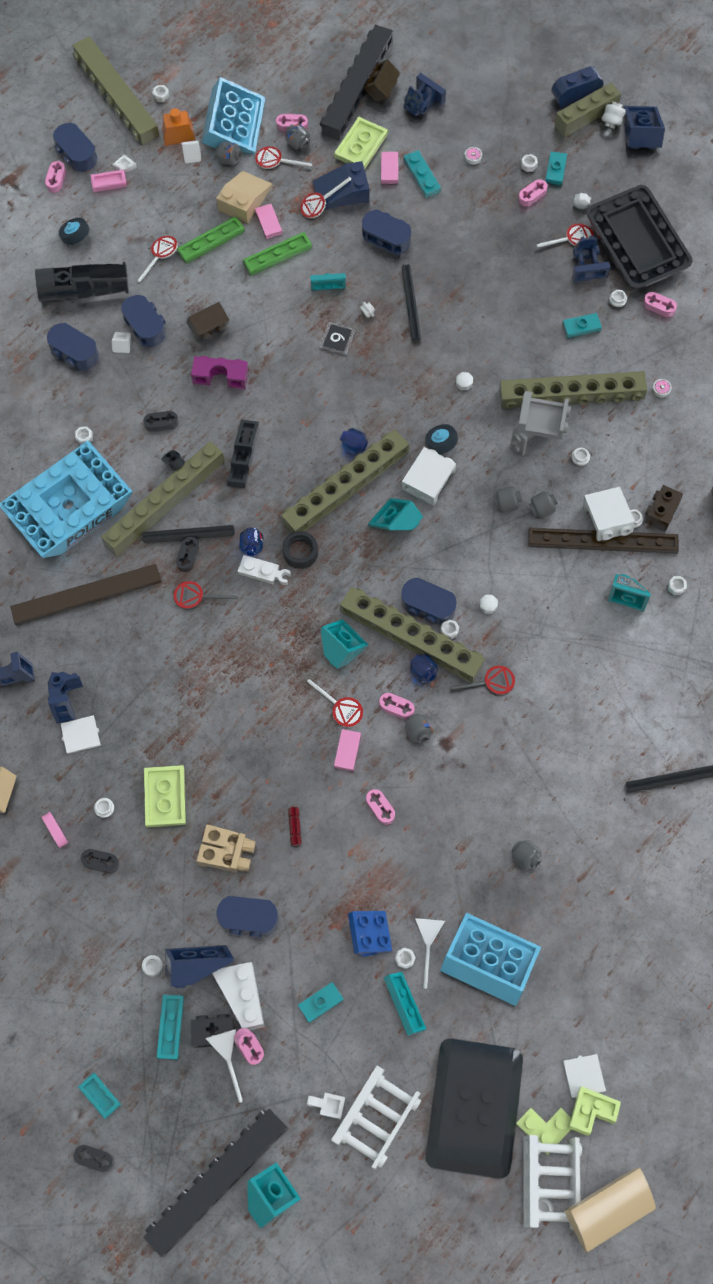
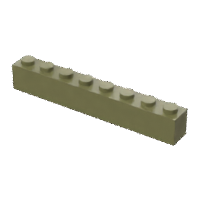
M88 36L73 44L74 52L72 54L76 62L81 63L83 71L89 74L91 82L97 85L100 94L105 95L109 106L115 108L116 115L123 119L125 127L132 131L134 139L136 141L139 140L143 146L160 136L158 125L91 37Z
M209 441L186 461L180 469L170 475L101 536L104 546L116 557L122 554L142 536L143 532H147L225 463L223 452Z

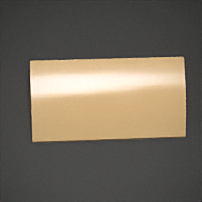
M634 1168L564 1212L585 1253L655 1210L656 1206L641 1168Z

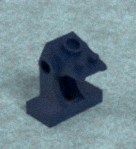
M420 73L416 76V88L418 90L416 91L412 86H409L404 98L403 108L414 116L424 114L435 101L440 105L446 102V90Z
M589 236V238L580 237L579 242L573 248L574 259L577 258L578 266H574L573 282L608 278L609 262H598L599 246L596 245L597 238ZM591 259L592 264L585 265L583 260Z
M19 652L10 653L11 663L5 667L0 666V686L23 680L27 683L35 681L33 664Z
M52 672L49 678L48 704L56 724L76 720L75 712L67 694L70 690L83 687L80 676L76 673L70 675L65 672Z

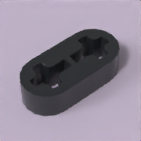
M164 411L147 414L143 422L148 431L156 432L176 428L179 420L175 412ZM168 418H172L171 423H168ZM150 420H154V425H150Z
M175 450L167 452L161 459L171 471H176L185 464L183 457Z
M187 537L181 544L176 564L182 572H189L195 564L199 552V543L196 538ZM193 543L194 547H191L190 552H188L187 545L190 546ZM186 557H188V563H186L185 566H182L181 562H184Z
M87 849L81 855V862L88 869L114 873L119 868L117 857L111 853ZM91 854H93V857L97 859L98 862L91 861L90 864H88L86 857H90ZM112 859L115 864L110 865L109 868H107L105 863H102V861L109 862Z
M80 1145L74 1151L73 1156L76 1163L100 1172H108L114 1166V1158L108 1152L87 1145ZM87 1149V1154L93 1156L92 1160L85 1158L81 1161L79 1152H84ZM107 1156L109 1165H104L101 1168V1163L95 1161L96 1157L103 1159Z

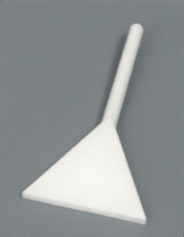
M415 918L426 945L423 988L427 989L430 946L445 921Z
M236 1029L207 1037V1041L227 1061L238 1101L242 1103V1096L231 1063Z

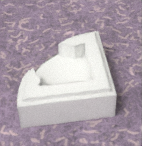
M125 154L112 164L115 170L124 169V172L137 168L136 163Z

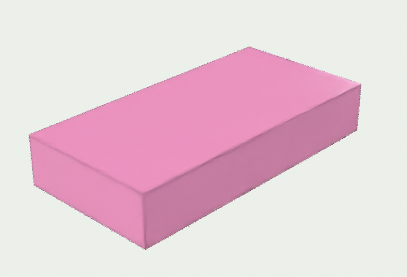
M381 152V184H398V152Z
M124 169L90 175L93 192L127 187Z
M272 204L255 208L265 238L269 239L282 235V229Z
M342 729L334 768L354 771L361 738L360 732Z

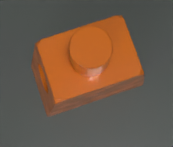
M173 108L170 113L163 115L162 134L165 146L196 141L194 126L187 111Z

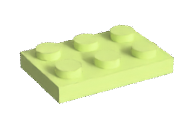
M358 117L335 151L334 158L347 164L363 161L365 169L387 137L388 129Z
M184 765L144 768L145 826L186 825Z

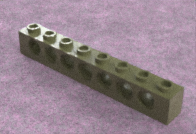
M645 371L500 380L499 393L501 408L507 409L522 407L525 391L532 392L531 398L564 403L565 399H569L568 405L576 403L583 405L592 402H622L624 400L639 401L645 399L647 383Z
M396 430L386 433L379 442L371 444L367 451L363 454H358L351 463L343 465L338 473L330 475L322 485L314 487L306 497H301L293 507L286 508L281 515L283 525L291 533L307 531L409 453V443ZM384 449H390L391 451L385 452V451H383V450H384ZM356 470H362L363 472H361V473H356L355 471H356ZM342 481H348L347 484H343V483H341V482H342ZM333 491L334 494L329 495L327 492ZM314 502L320 503L319 505H313ZM299 513L306 514L305 516H298Z
M351 587L340 604L341 613L470 683L475 681L484 665L485 658L479 652H472L462 643H455L447 635L433 631L429 625L420 624L412 616H405L399 613L397 608L386 606L380 599L366 595L362 589ZM365 604L368 607L366 609H360L358 606ZM377 613L384 615L382 618L375 617ZM393 622H398L401 625L398 627H394L391 624ZM415 631L417 635L410 636L408 632ZM432 640L434 644L427 645L425 641ZM448 649L451 652L449 654H444L441 652V650ZM465 658L467 659V662L460 663L458 659Z

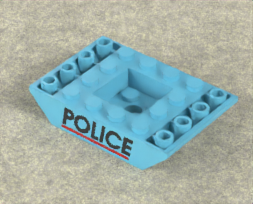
M86 441L0 502V508L42 558L63 554L118 514L133 492L89 441ZM68 502L73 503L72 508H70V509H65V508H64V505H65L66 503H68Z

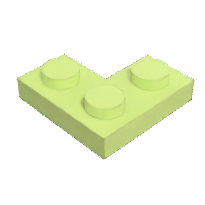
M581 1086L577 1093L568 1128L589 1136L595 1117L614 1124L617 1120L621 1102Z
M530 1108L516 1125L527 1136L538 1135L540 1143L558 1144L571 1130L568 1128L571 1117L560 1108L546 1123Z

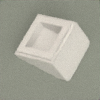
M199 141L183 142L182 148L185 163L200 162Z
M115 332L112 338V351L129 353L131 350L132 333Z

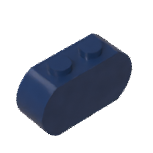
M589 66L557 79L551 88V92L560 107L565 108L602 88L604 81L596 68Z
M64 123L55 129L53 133L54 149L58 155L61 154L68 166L71 165L75 171L85 172L96 165L97 154L95 146L76 124Z
M372 210L363 217L362 236L365 241L394 255L402 254L409 249L411 245V227L405 221L392 217L389 213L380 210Z
M133 295L122 303L121 312L123 320L142 346H157L164 340L166 335L165 319L161 314H157V309L152 301L149 302L142 295Z
M67 323L56 324L48 331L47 342L51 354L55 358H61L67 365L76 367L79 370H87L97 363L99 353L95 340Z
M413 578L404 584L401 592V604L404 610L411 616H419L424 618L426 622L442 625L443 622L449 619L452 620L455 616L456 597L448 590L423 579Z
M227 896L217 907L218 922L225 932H229L230 936L241 937V934H248L250 938L261 939L262 936L267 937L271 935L279 923L277 909L270 900Z

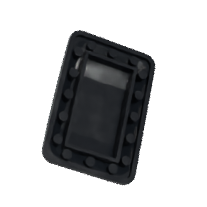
M635 186L595 203L587 209V217L596 234L631 288L642 289L686 270L692 265V256L647 186Z
M452 1038L446 1039L441 1043L425 1156L426 1162L431 1168L503 1179L509 1175L512 1164L523 1067V1055L518 1049Z

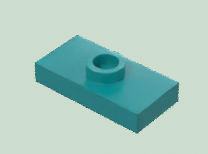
M550 152L546 183L562 185L567 159L566 153Z
M345 273L310 275L311 291L346 288Z
M597 313L565 319L562 322L567 338L602 330Z
M331 982L298 1004V1007L307 1021L311 1023L344 1001L334 983Z
M94 1072L78 1086L80 1091L105 1120L122 1105Z

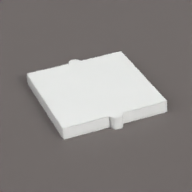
M94 715L61 723L62 741L65 743L67 754L101 746L98 735L99 729L96 726Z
M597 1054L585 1057L579 1055L578 1058L563 1061L571 1098L577 1097L581 1086L597 1093L606 1092Z

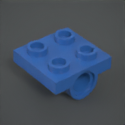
M352 911L348 913L354 954L366 957L392 951L386 911Z

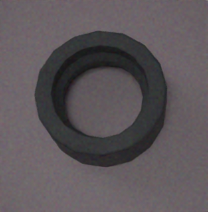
M297 531L287 536L283 542V556L291 567L304 569L315 563L318 557V544L311 534ZM302 541L310 544L311 554L303 559L292 557L289 550L290 546L295 542Z

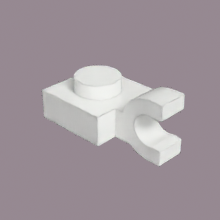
M324 1093L323 1099L309 1096L307 1106L321 1108L320 1115L341 1119L345 1097Z

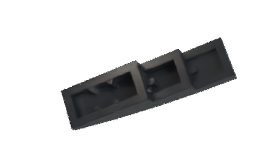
M241 419L234 443L227 486L246 487L259 428V422Z

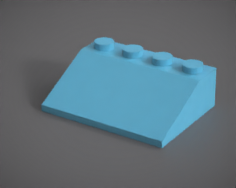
M220 77L212 87L201 143L216 149L224 141L233 142L239 145L242 152L254 154L265 97Z
M466 913L440 971L516 1006L541 947Z

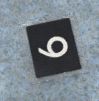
M328 322L319 349L329 351L331 354L336 353L347 356L356 329L344 326V324Z

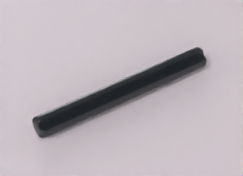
M404 264L402 266L411 338L413 342H420L421 331L412 268L410 264Z
M234 525L149 531L142 533V540L144 543L184 540L187 537L200 539L234 536L235 529Z
M713 765L628 781L625 784L627 793L713 777Z

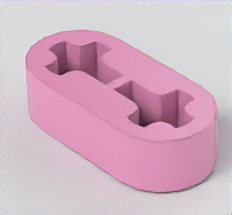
M281 114L276 118L277 129L286 132V129L291 124L296 125L299 122H302V126L306 130L308 128V119L301 114Z
M60 161L51 163L45 179L47 190L52 193L61 190L66 175L65 166Z
M536 180L522 189L519 193V203L526 207L544 197L547 192V183L544 180Z
M655 292L647 293L643 302L646 309L664 317L673 316L677 308L674 300Z
M385 693L380 697L379 705L384 712L407 720L414 714V705L409 700L392 693ZM391 699L392 704L385 706L384 701ZM408 706L410 712H406V714H404L403 709L401 708L405 709V707Z
M373 789L369 791L366 796L368 807L381 824H391L395 819L393 807L380 790ZM372 795L375 797L379 796V806L375 801L371 802ZM382 808L386 813L390 812V819L382 818Z
M51 812L41 816L58 847L61 848L68 844L66 837Z
M239 1029L234 1036V1041L243 1058L252 1065L260 1063L264 1057V1051L257 1038L249 1029ZM245 1036H246V1040L248 1041L246 1044L243 1042V1041H244L243 1038H244ZM252 1049L254 1050V1056H252V1053L250 1051Z

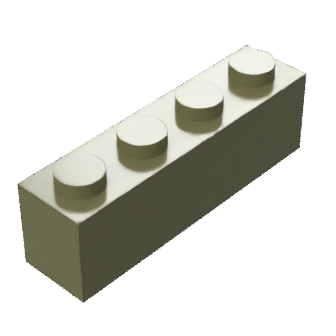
M612 82L557 112L555 127L565 138L602 117L607 104L612 105V102H616L618 105L621 98L620 91Z

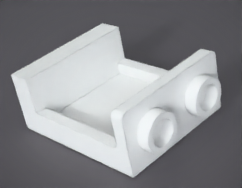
M424 447L404 477L402 490L434 506L437 502L438 494L451 474L455 473L456 463L448 457L439 455L435 450Z
M620 487L584 495L583 507L585 512L589 511L597 531L596 538L598 541L609 540L621 535L626 536L633 532L635 521Z

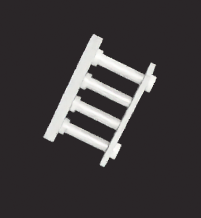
M379 1066L375 1067L331 1140L338 1146L341 1142L344 1144L348 1143L372 1159L374 1163L371 1168L376 1170L377 1166L382 1168L387 1159V1156L384 1154L411 1109L416 1111L421 1102L418 1091L412 1097L385 1080V1076H383L384 1069ZM375 1086L378 1088L382 1087L408 1104L402 1116L373 1098L374 1095L371 1093ZM364 1105L367 1107L370 1105L397 1123L391 1135L362 1116L363 1114L360 1111ZM352 1124H359L386 1142L380 1153H377L351 1136L349 1129Z
M538 1135L523 1136L524 1228H537L541 1221L569 1222L565 1213L541 1212L538 1209V1200L540 1198L569 1199V1208L580 1202V1156L582 1155V1144L579 1143V1138L568 1139V1145L540 1143ZM540 1152L569 1154V1167L541 1166L538 1163V1154ZM540 1175L569 1176V1190L541 1189L538 1186V1177ZM569 1222V1229H572V1230H573V1228H572V1226H571V1224H570V1222Z

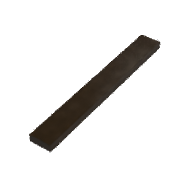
M530 527L528 529V547L678 554L679 552L678 534L632 532L626 536L621 535L609 540L598 541L596 530Z
M153 564L12 605L10 609L15 625H19L162 582L157 565Z

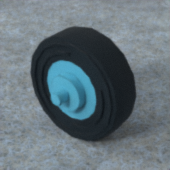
M73 218L61 226L58 235L64 244L73 245L79 243L88 235L89 226L83 218Z
M448 424L435 426L426 434V446L428 449L435 450L438 454L446 453L457 445V432L453 426Z

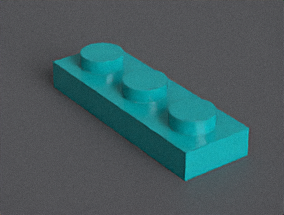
M419 150L403 156V161L425 198L441 192V186Z
M403 972L385 976L384 981L407 1035L411 1036L425 1031L427 1028Z
M163 994L157 1059L178 1060L184 1007V996Z

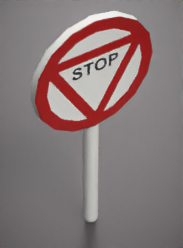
M273 146L261 148L255 156L257 165L264 169L274 168L280 162L312 167L311 163L282 159L280 150Z
M347 178L324 196L317 192L307 195L301 203V213L307 218L319 216L325 208V199L351 181V178Z
M581 223L574 224L568 228L566 238L537 244V247L569 241L572 245L576 246L580 237H594V234L587 225Z
M162 236L153 243L151 251L155 258L139 277L138 283L142 281L159 258H167L175 253L178 243L174 237Z
M310 679L307 680L311 686L335 704L332 714L337 724L343 727H353L361 721L363 708L358 700L345 697L336 701Z

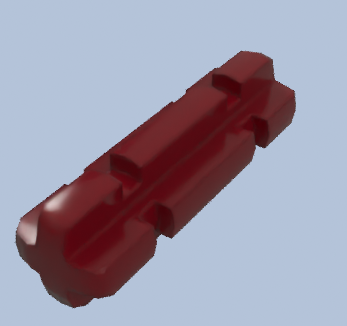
M290 807L288 809L290 817L291 846H300L299 808Z

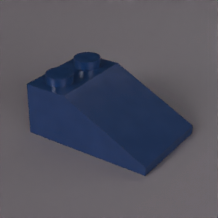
M624 106L623 109L626 110L624 115L625 136L628 147L633 149L647 147L649 149L662 148L665 126L657 106Z
M363 161L344 164L313 180L315 192L324 196L347 178H351V181L325 199L324 210L370 202V189Z
M226 945L165 949V974L170 985L175 988H184L186 985H192L233 962V956Z

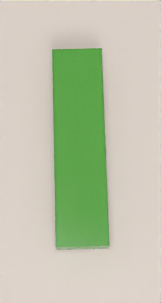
M235 216L178 247L177 252L187 264L245 232V228Z
M302 232L243 259V264L250 276L311 249L312 243L305 232Z

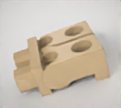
M207 824L202 840L203 844H201L197 858L198 866H207L237 873L238 870L249 871L251 860L242 858L243 851L253 853L256 842L246 838L245 834Z

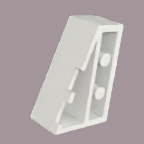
M252 962L221 968L212 973L241 1027L249 1030L264 1028Z

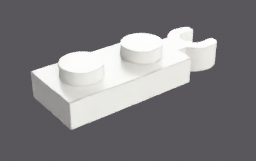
M243 555L238 569L239 575L273 585L275 580H278L282 585H287L288 580L282 577L285 575L291 576V572L287 569L280 571L277 564Z

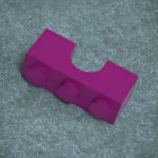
M194 356L191 371L192 383L210 386L211 380L215 375L223 374L227 376L228 388L246 389L249 373L248 361Z

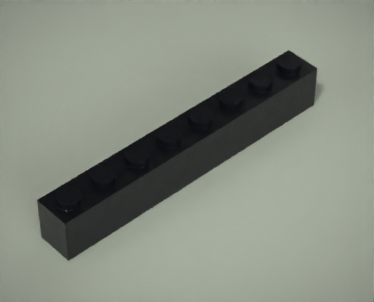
M376 24L372 30H369L367 40L362 43L359 55L356 54L353 66L349 67L347 71V77L342 80L338 92L336 91L332 104L328 105L325 117L321 118L320 127L322 135L341 140L366 93L364 89L365 84L376 64L384 60L393 43V30Z
M270 1108L267 1111L263 1109L255 1117L257 1121L251 1127L247 1125L240 1132L241 1138L236 1143L232 1141L224 1149L226 1153L220 1159L217 1156L208 1165L210 1169L205 1174L200 1173L193 1180L195 1185L189 1191L185 1189L177 1197L179 1201L173 1207L169 1205L161 1213L163 1217L158 1223L154 1221L146 1228L145 1232L147 1234L143 1238L160 1257H164L287 1131L288 1127Z

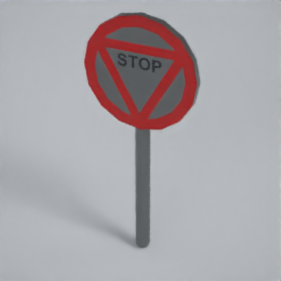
M192 581L179 584L173 594L175 603L183 609H193L201 603L203 598H239L234 595L203 594L201 586Z
M494 666L487 671L485 681L450 686L449 689L455 690L486 685L492 693L504 695L513 689L515 677L509 668Z

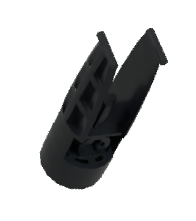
M122 262V264L73 265L72 267L35 269L39 302L71 298L82 299L121 292L129 293L128 280L124 278L128 276L126 262Z

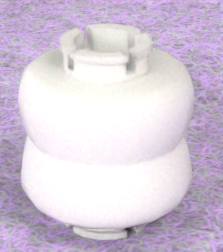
M612 102V105H606L605 113L602 116V121L606 122L605 126H610L614 129L615 125L621 126L626 110L622 108V104L617 105L616 102Z

